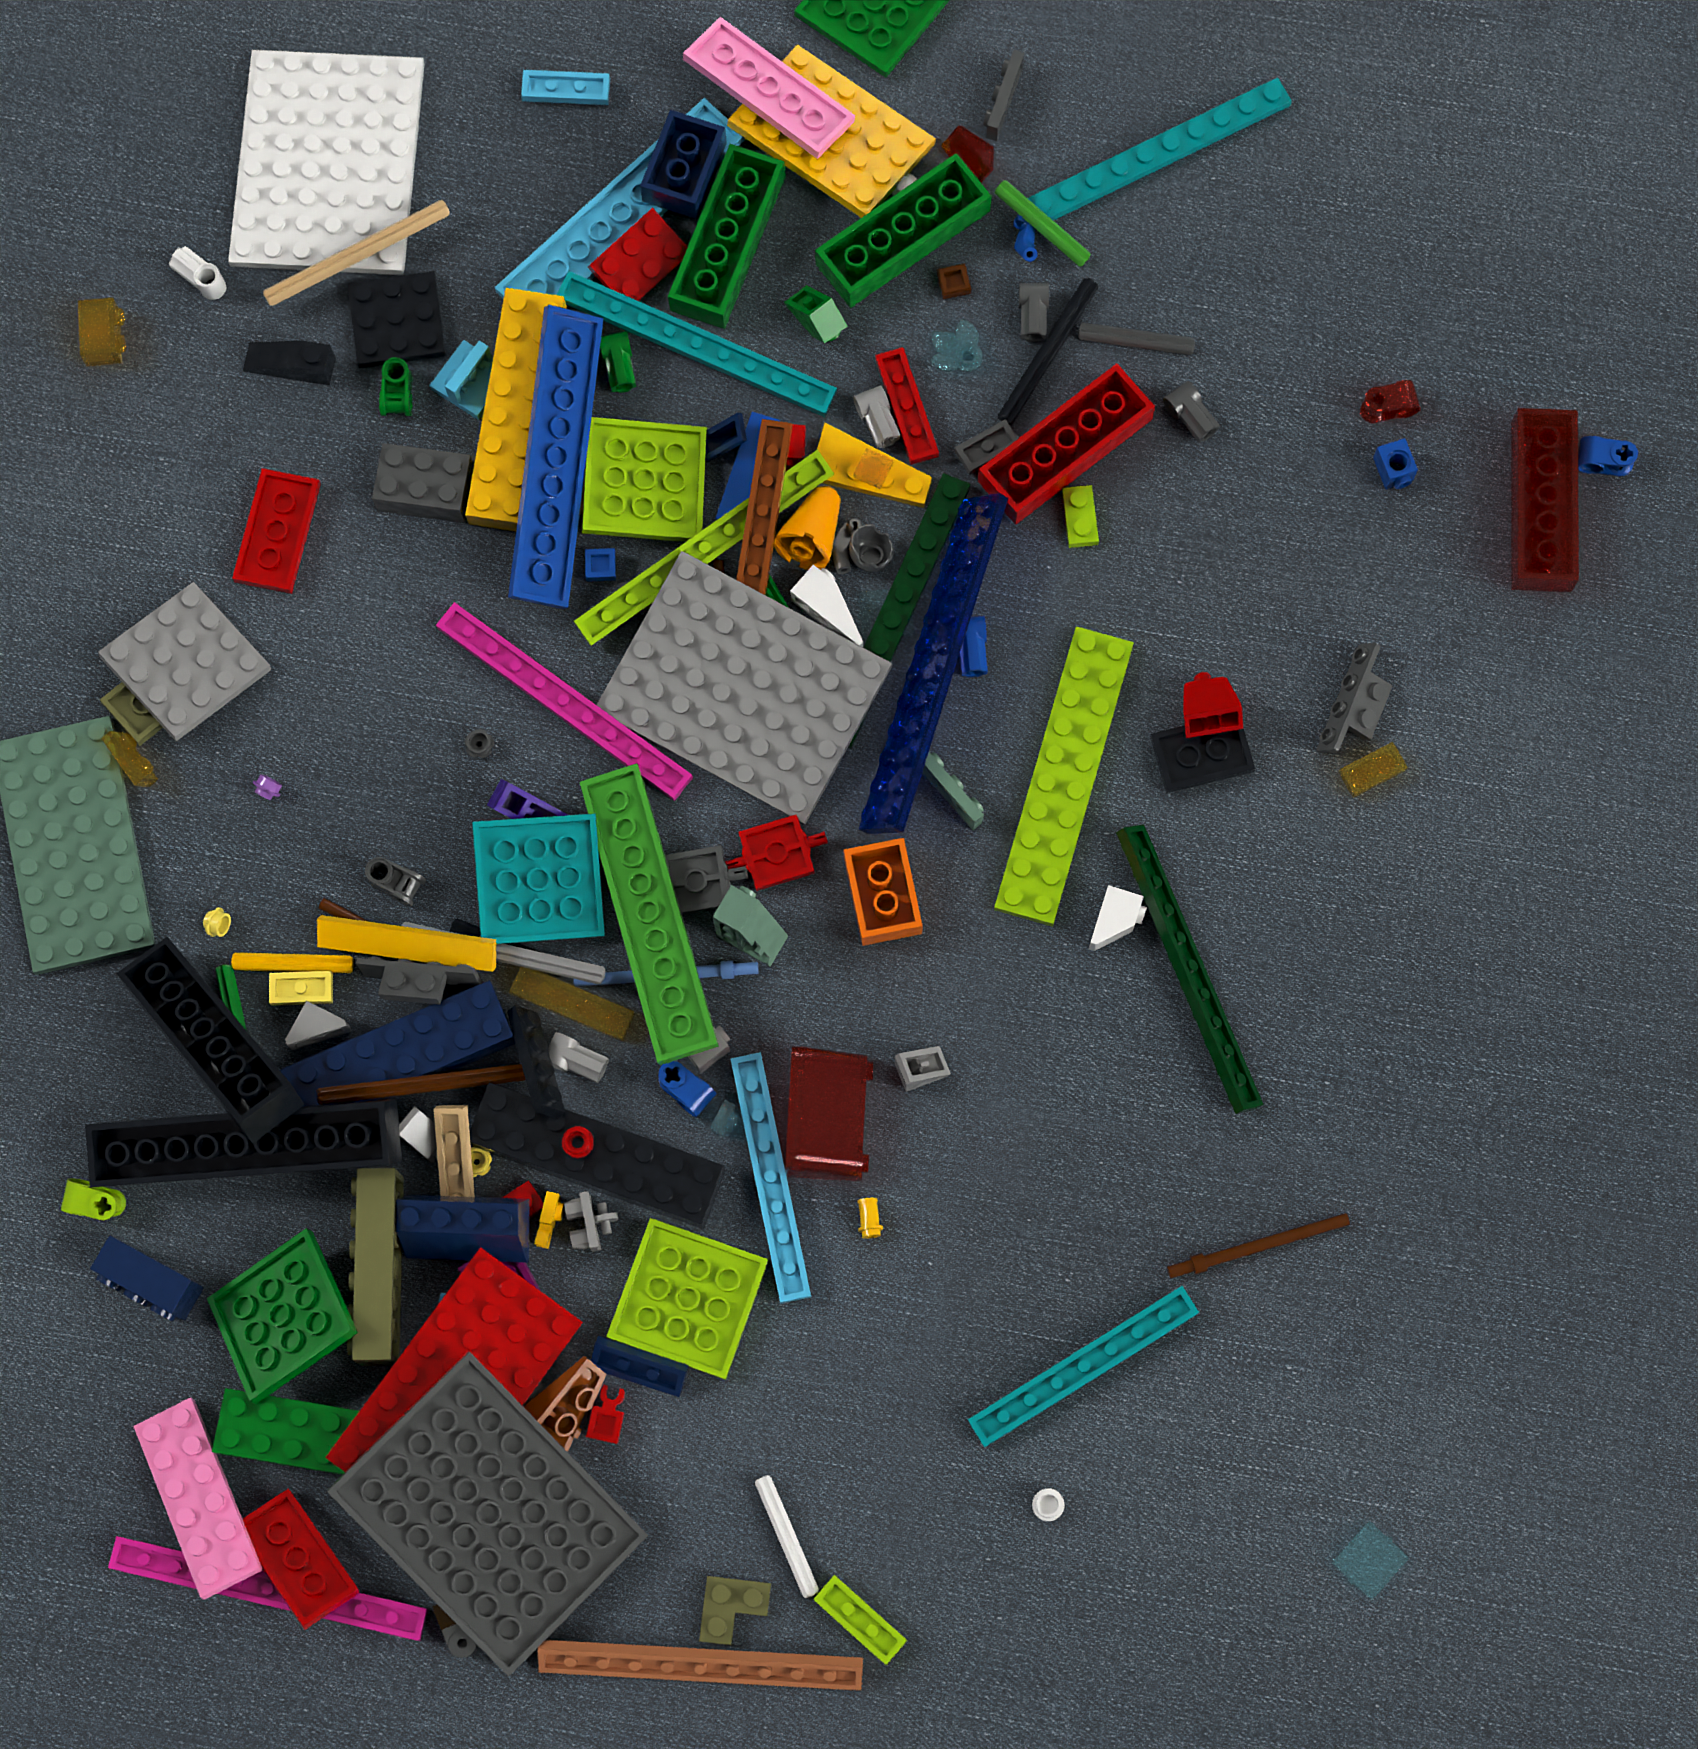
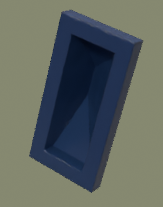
M736 413L707 430L705 463L714 460L747 441L742 413Z

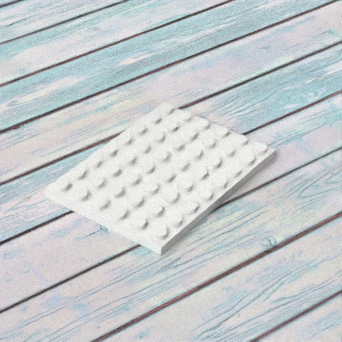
M252 50L228 259L230 267L305 270L410 216L424 73L423 58ZM407 237L340 272L404 275Z

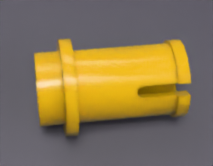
M874 1197L863 1198L857 1201L861 1223L858 1232L862 1233V1238L864 1239L880 1237V1231L883 1230V1226L879 1223L878 1199Z

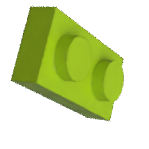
M1092 485L1062 488L1068 547L1098 545L1099 538Z

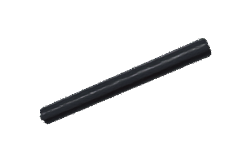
M1085 278L1082 280L999 412L998 419L1000 421L1006 419L1009 425L1015 422L1097 291L1098 284L1093 279Z

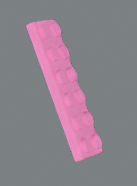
M721 17L683 53V60L817 159L854 123V114Z
M190 1397L133 1426L200 1598L205 1600L262 1571L263 1569L217 1454L212 1452L213 1444L195 1400Z

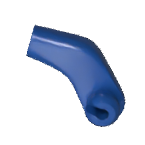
M1018 214L1013 221V226L1019 229L1014 248L1023 259L1031 262L1037 257V251L1034 246L1035 228Z

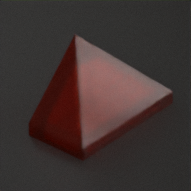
M962 125L957 126L941 144L949 157L957 153L981 183L993 171L994 146Z

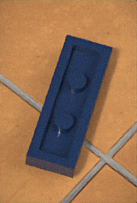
M598 1336L595 1342L591 1362L606 1374L680 1397L689 1367L687 1364Z

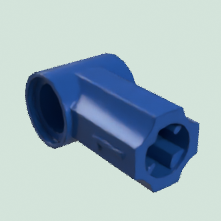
M985 616L954 618L956 645H959L962 676L972 678L987 674Z

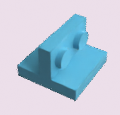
M463 340L429 385L432 391L477 420L482 417L493 362L489 346L480 340L475 346Z

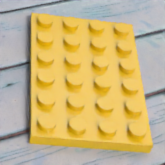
M797 44L782 62L854 114V123L818 159L744 104L730 116L727 126L773 158L785 161L786 167L862 218L880 206L897 188V184L901 179L907 176L932 149L936 138Z

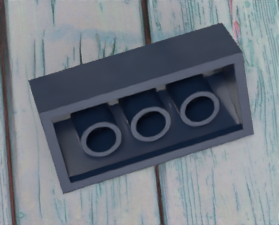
M407 1195L396 1200V1232L406 1258L470 1261L481 1247L500 1262L528 1263L529 1199Z

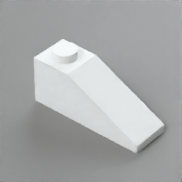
M812 565L790 590L791 601L825 628L863 647V640L835 582L836 578L827 569L822 568L820 570L815 565Z

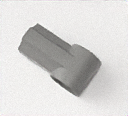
M881 385L853 396L857 412L861 420H865L877 448L891 446L900 439V433L890 413L888 398Z
M555 1032L548 1047L551 1063L555 1069L563 1072L571 1071L595 1083H599L609 1062V1058L580 1046V1043L558 1032Z

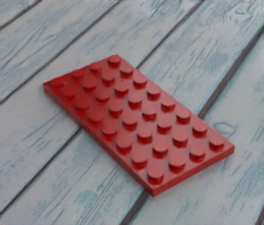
M480 1247L325 1458L346 1472L468 1351L523 1406L583 1322Z

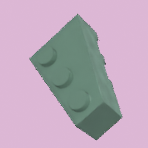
M731 885L713 915L717 938L771 967L788 935L762 903L756 899V893L744 886H740L738 889Z

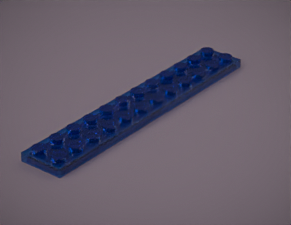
M1001 493L964 499L958 509V518L954 530L949 537L946 556L941 562L939 578L932 591V600L928 612L923 619L924 625L919 640L914 647L915 653L911 666L906 672V681L902 694L897 700V710L893 722L888 729V738L884 750L879 757L876 776L870 785L869 798L861 814L862 820L858 830L866 834L904 832L1007 505L1008 497Z

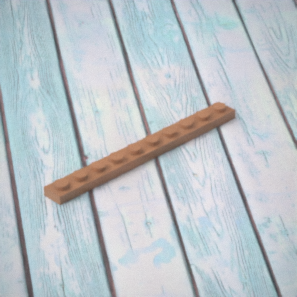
M545 1640L538 1647V1672L862 1691L863 1658L557 1640Z

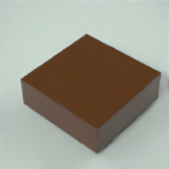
M965 263L937 269V278L943 300L972 293Z

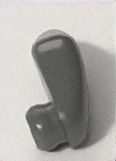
M857 518L849 519L834 538L831 556L837 574H846L851 570L848 547L852 533L859 526H862V522Z

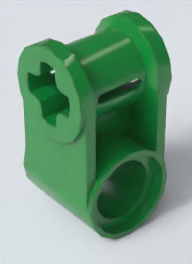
M390 358L383 364L379 395L381 416H386L387 413L412 415L413 379L407 363L401 358ZM400 370L404 372L403 376L399 379L391 378L395 371Z

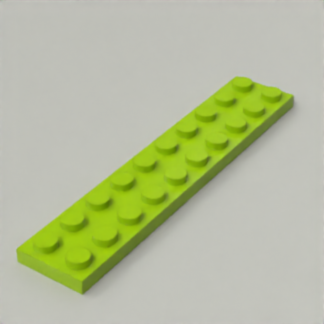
M1076 626L995 903V911L1053 927L1134 642Z

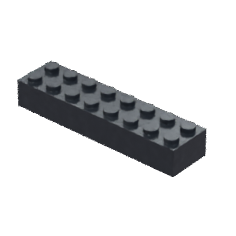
M168 937L116 973L130 994L252 1144L305 1105L292 1084Z
M488 1083L470 1130L471 1147L485 1150L490 1154L701 1229L705 1228L725 1174L724 1165L566 1109L565 1113L558 1119L534 1112L529 1096L492 1083ZM575 1126L588 1129L594 1139L591 1152L582 1158L569 1156L562 1147L564 1133ZM580 1137L575 1138L572 1142L575 1148H580L584 1144V1140Z

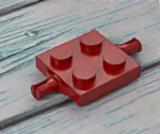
M797 814L739 831L742 857L725 861L728 869L746 866L747 871L752 876L756 891L815 874L810 858L811 848L828 844L824 831L807 837L806 833L801 829Z

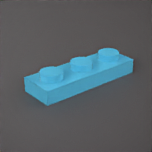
M523 70L521 98L525 102L608 105L610 74Z

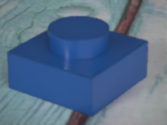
M615 548L585 549V578L587 582L616 580Z

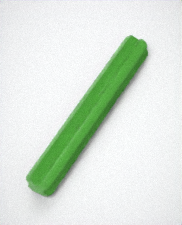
M1004 180L999 184L995 194L1078 266L1084 265L1091 255L1088 250L1008 181Z

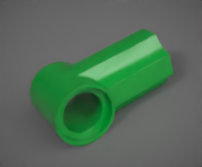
M627 331L601 336L600 348L603 362L607 366V374L612 392L624 393L636 387L631 363L632 352Z

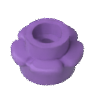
M260 774L258 780L253 781V784L257 787L255 792L260 796L271 800L273 796L279 797L281 795L278 792L282 784L276 780Z

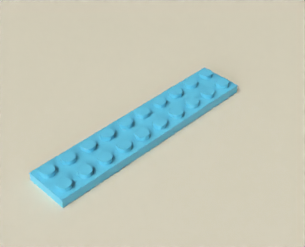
M703 98L686 114L725 127L727 144L719 164L723 161L729 144L739 146L745 141L744 137L727 126L728 119L706 98ZM658 140L495 286L496 293L503 299L505 288L557 295L568 271L592 280L595 275L588 266L652 207L660 216L664 215L668 211L667 209L642 202L640 190L641 182Z

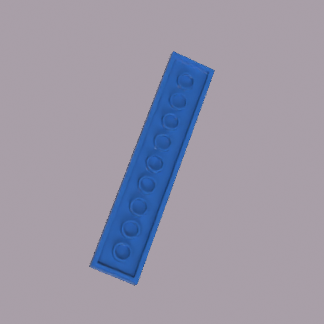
M553 305L544 307L508 598L566 609L569 605L604 318Z

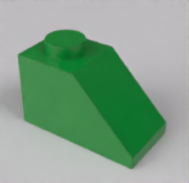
M807 285L784 302L786 307L809 334L823 343L835 340L840 335V332L848 327L833 299Z

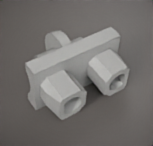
M589 1191L579 1193L580 1198L564 1203L567 1220L584 1218L586 1226L585 1229L570 1231L572 1248H590L592 1252L601 1251L597 1225H601L603 1235L611 1234L610 1223L618 1220V1214L616 1212L608 1213L606 1202L597 1204L599 1215L595 1216Z

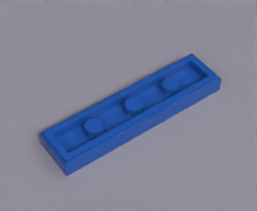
M751 412L745 430L747 441L742 443L738 450L715 518L716 520L750 497L762 419L780 421L779 419Z

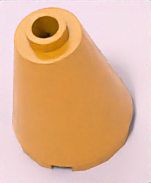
M830 486L814 488L777 532L774 548L784 560L790 563L791 559L800 562V568L809 570L812 565L821 570L829 563L841 504V498L834 488Z

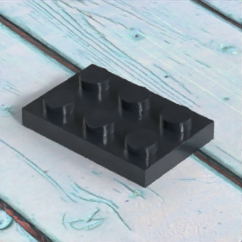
M1185 726L1152 733L1150 736L1166 794L1255 771V765L1244 729L1186 738Z

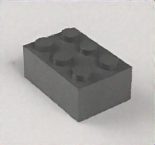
M382 443L372 501L376 510L379 512L465 523V513L474 468L471 455Z

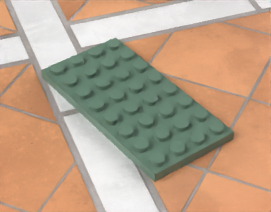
M110 716L1 740L0 795L33 973L39 975L151 949L156 943L113 719Z

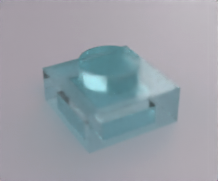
M726 1100L723 1101L710 1127L712 1133L723 1138L726 1131L730 1133L733 1131L739 1118L735 1114L737 1111L735 1104Z

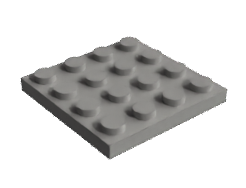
M194 582L98 651L99 657L175 741H178L271 671L270 664Z

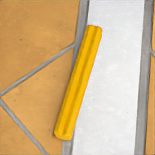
M235 952L231 959V965L234 970L331 971L332 973H352L354 969V959L350 955Z

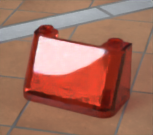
M792 1046L786 1144L787 1178L862 1181V1173H868L869 1154H863L865 1097L867 1080H873L874 1062H868L867 1055Z

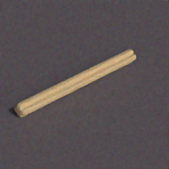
M439 200L265 289L263 294L268 304L274 306L449 216V209L443 200Z

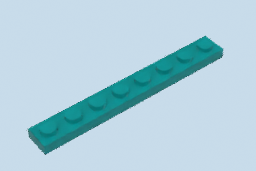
M1181 1286L967 1421L985 1448L1199 1314V1311L1184 1287Z

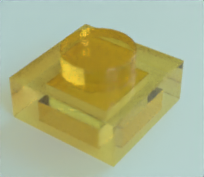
M866 448L853 473V477L881 489L893 466V460Z

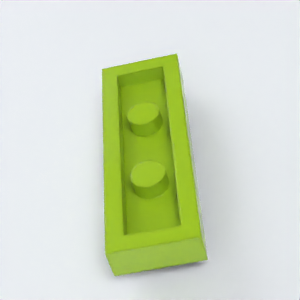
M835 1575L813 1599L885 1665L889 1663L907 1641Z

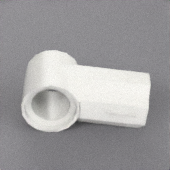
M186 246L178 248L172 254L169 266L199 289L205 298L216 300L224 295L226 283L215 265L207 263ZM214 279L210 284H206L207 281Z

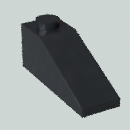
M303 340L249 342L243 371L330 386L336 358L331 346L327 344Z

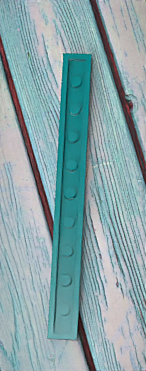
M1277 77L1027 199L1054 221L1289 107L1292 100Z
M568 271L557 293L558 296H564L566 305L589 315L604 318L603 321L822 417L826 416L836 395L837 388L571 271Z

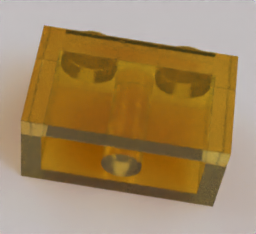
M113 297L79 300L80 356L86 366L121 364L122 353L126 352V342L124 335H121L120 327L125 324L123 308L118 307Z

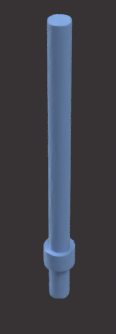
M733 960L721 961V964L696 966L700 978L722 977L723 980L734 979V976L759 974L758 962L733 963ZM632 970L605 972V978L601 984L573 979L574 987L635 983Z

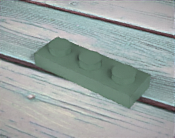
M925 747L916 753L914 760L916 767L972 830L981 825L984 817L982 805L976 798H969L963 791V784L954 774L950 776L944 770V763L935 752L930 754Z

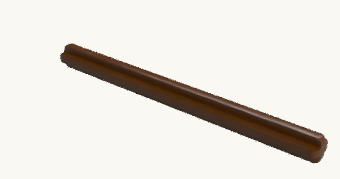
M517 1064L323 1087L317 1089L316 1097L318 1104L324 1105L488 1085V1083L499 1084L524 1081L525 1076L522 1065Z

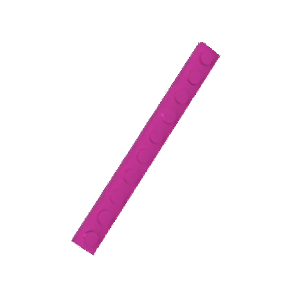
M455 602L436 624L439 631L626 767L637 763L643 779L673 801L678 798L693 779L691 773Z
M116 1536L108 1565L109 1569L197 1589L182 1551ZM264 1570L217 1593L291 1611ZM358 1593L323 1617V1619L421 1641L429 1609Z

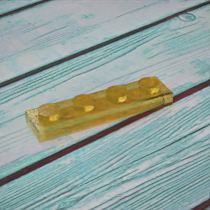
M520 967L509 991L513 996L622 1042L635 1016V1012L540 971Z

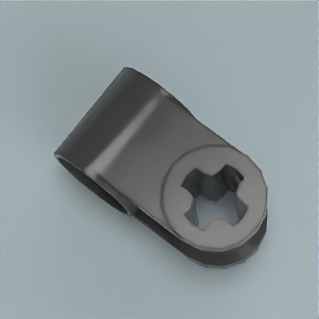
M375 857L369 860L365 867V875L373 888L409 907L413 906V898L420 885H424L426 879L420 874L382 857ZM383 867L388 870L387 876L382 880H376L372 877L373 872L378 868Z

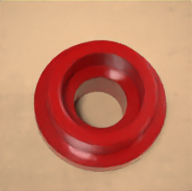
M581 1126L568 1129L562 1138L564 1151L573 1158L587 1156L594 1145V1139L590 1131ZM577 1137L584 1140V1144L580 1148H575L572 1145L573 1140Z

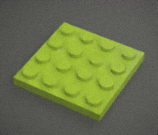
M591 417L584 478L582 533L686 542L701 532L703 527L707 427Z
M650 1218L606 1337L622 1344L687 1364L690 1368L726 1380L769 1260Z

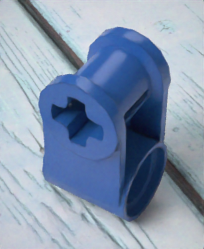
M1585 436L1580 439L1577 469L1587 474L1625 476L1633 468L1638 456V449L1632 442L1626 440Z
M677 1061L663 1064L659 1069L660 1087L695 1118L699 1116L717 1094L705 1081L695 1076ZM678 1072L679 1081L672 1080L669 1083L666 1082V1073L674 1074Z

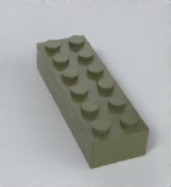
M395 1168L357 1169V1177H352L351 1193L352 1196H356V1209H351L350 1214L351 1228H355V1240L350 1241L349 1249L350 1259H355L354 1272L349 1273V1290L354 1291V1302L349 1304L348 1311L358 1333L347 1340V1353L352 1355V1360L361 1366H393L400 1357L402 1246L396 1232V1200L404 1197V1177Z

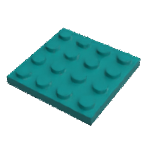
M596 814L472 822L480 937L496 939V944L605 936Z

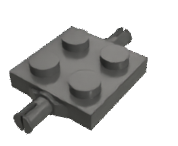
M721 845L665 855L682 915L716 910L730 888V881L748 879L746 866L728 869Z

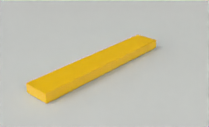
M320 915L317 918V947L426 963L438 962L455 967L458 964H466L476 970L493 972L496 968V939Z

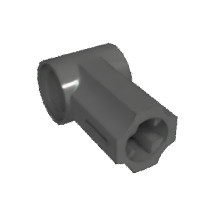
M1019 282L1021 339L1028 342H1038L1046 339V309L1049 307V283Z
M1186 381L1163 397L1164 406L1169 414L1177 420L1180 419L1198 443L1207 440L1219 429L1220 425L1202 404L1201 395L1191 382Z

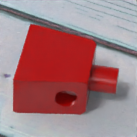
M1200 672L1195 675L1194 681L1184 684L1183 715L1186 738L1244 729L1241 702L1226 677L1212 678L1209 673Z

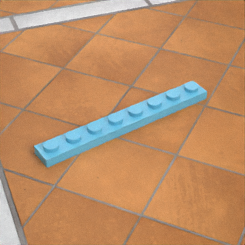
M759 1052L730 1058L780 1304L810 1298L811 1293L762 1055Z

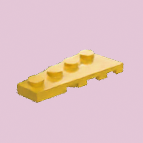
M824 423L817 449L834 472V475L824 481L823 484L925 508L932 482L931 476Z

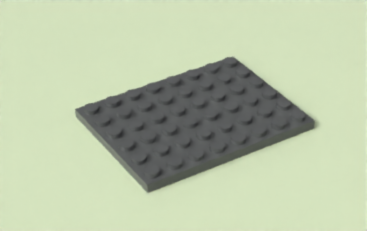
M470 1351L327 1489L330 1496L508 1677L649 1536Z

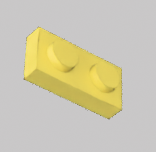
M331 971L269 973V1004L271 1006L304 1005L306 1001L312 1004L333 1003V973Z

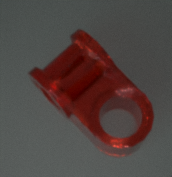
M1402 380L1394 384L1369 389L1360 407L1362 418L1369 423H1378L1397 418H1408L1419 413L1421 407L1413 381Z

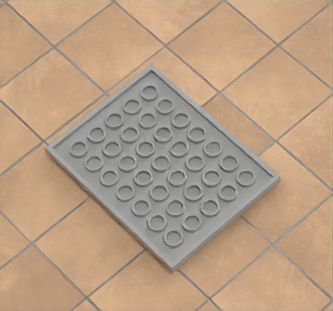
M681 551L598 701L597 706L627 728L789 816L797 814L798 820L806 824L893 664Z

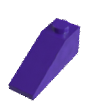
M503 779L499 781L487 806L511 819L568 815Z

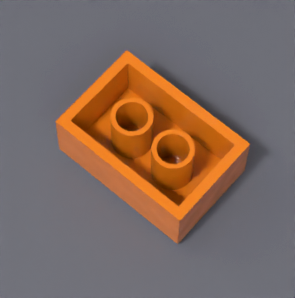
M904 838L844 849V862L862 946L922 934L923 925Z

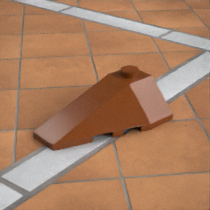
M583 1356L526 1404L524 1408L568 1452L573 1439L579 1438L582 1428L579 1427L586 1411L591 1410L607 1374Z

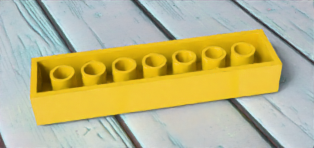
M505 288L465 513L470 525L516 531L544 307L553 305L567 309L564 296Z

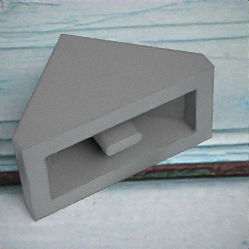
M306 1001L285 1041L287 1046L293 1051L349 1033L351 1028L344 1019Z
M940 1046L895 1055V1066L906 1092L951 1074Z

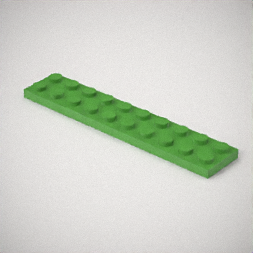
M636 763L581 781L580 786L588 814H596L598 850L657 1063L663 1065L719 1047L639 765Z

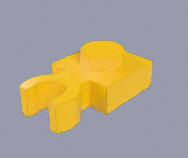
M546 1191L539 1220L540 1225L534 1243L536 1247L549 1249L556 1221L561 1222L565 1207L564 1203H561L562 1198L558 1193Z

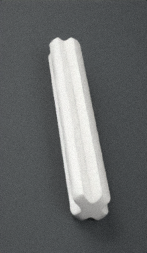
M769 1475L761 1477L755 1481V1485L804 1598L816 1595L819 1592V1588L772 1478Z

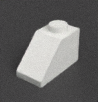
M1108 885L1089 950L1096 951L1133 932L1135 923L1142 924L1147 908L1141 905L1144 896Z

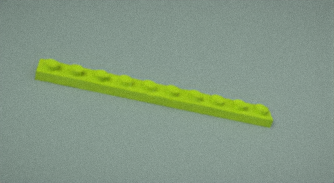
M818 449L785 472L779 513L834 475V472ZM749 498L573 621L589 645H593L654 602L681 551L708 564L742 540Z

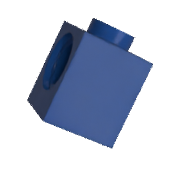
M1406 439L1377 447L1373 459L1385 490L1392 487L1402 489L1409 486L1414 480L1418 469ZM1390 463H1399L1403 470L1397 471L1392 469Z

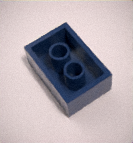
M670 110L640 185L642 202L697 219L727 144L725 127Z
M110 1235L90 1267L91 1270L98 1273L97 1281L120 1292L122 1287L125 1288L123 1295L145 1307L151 1302L150 1310L174 1322L176 1317L184 1321L186 1320L204 1289L201 1285Z

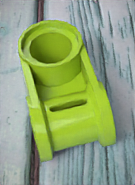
M67 1179L61 1211L98 1220H107L124 1212L126 1198L121 1191L108 1187L90 1188V1183L87 1180Z

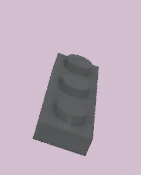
M1013 50L1010 60L1005 59L1001 76L1004 78L1002 84H996L992 96V101L995 102L993 110L987 109L983 121V126L987 127V139L998 141L1024 67V52Z

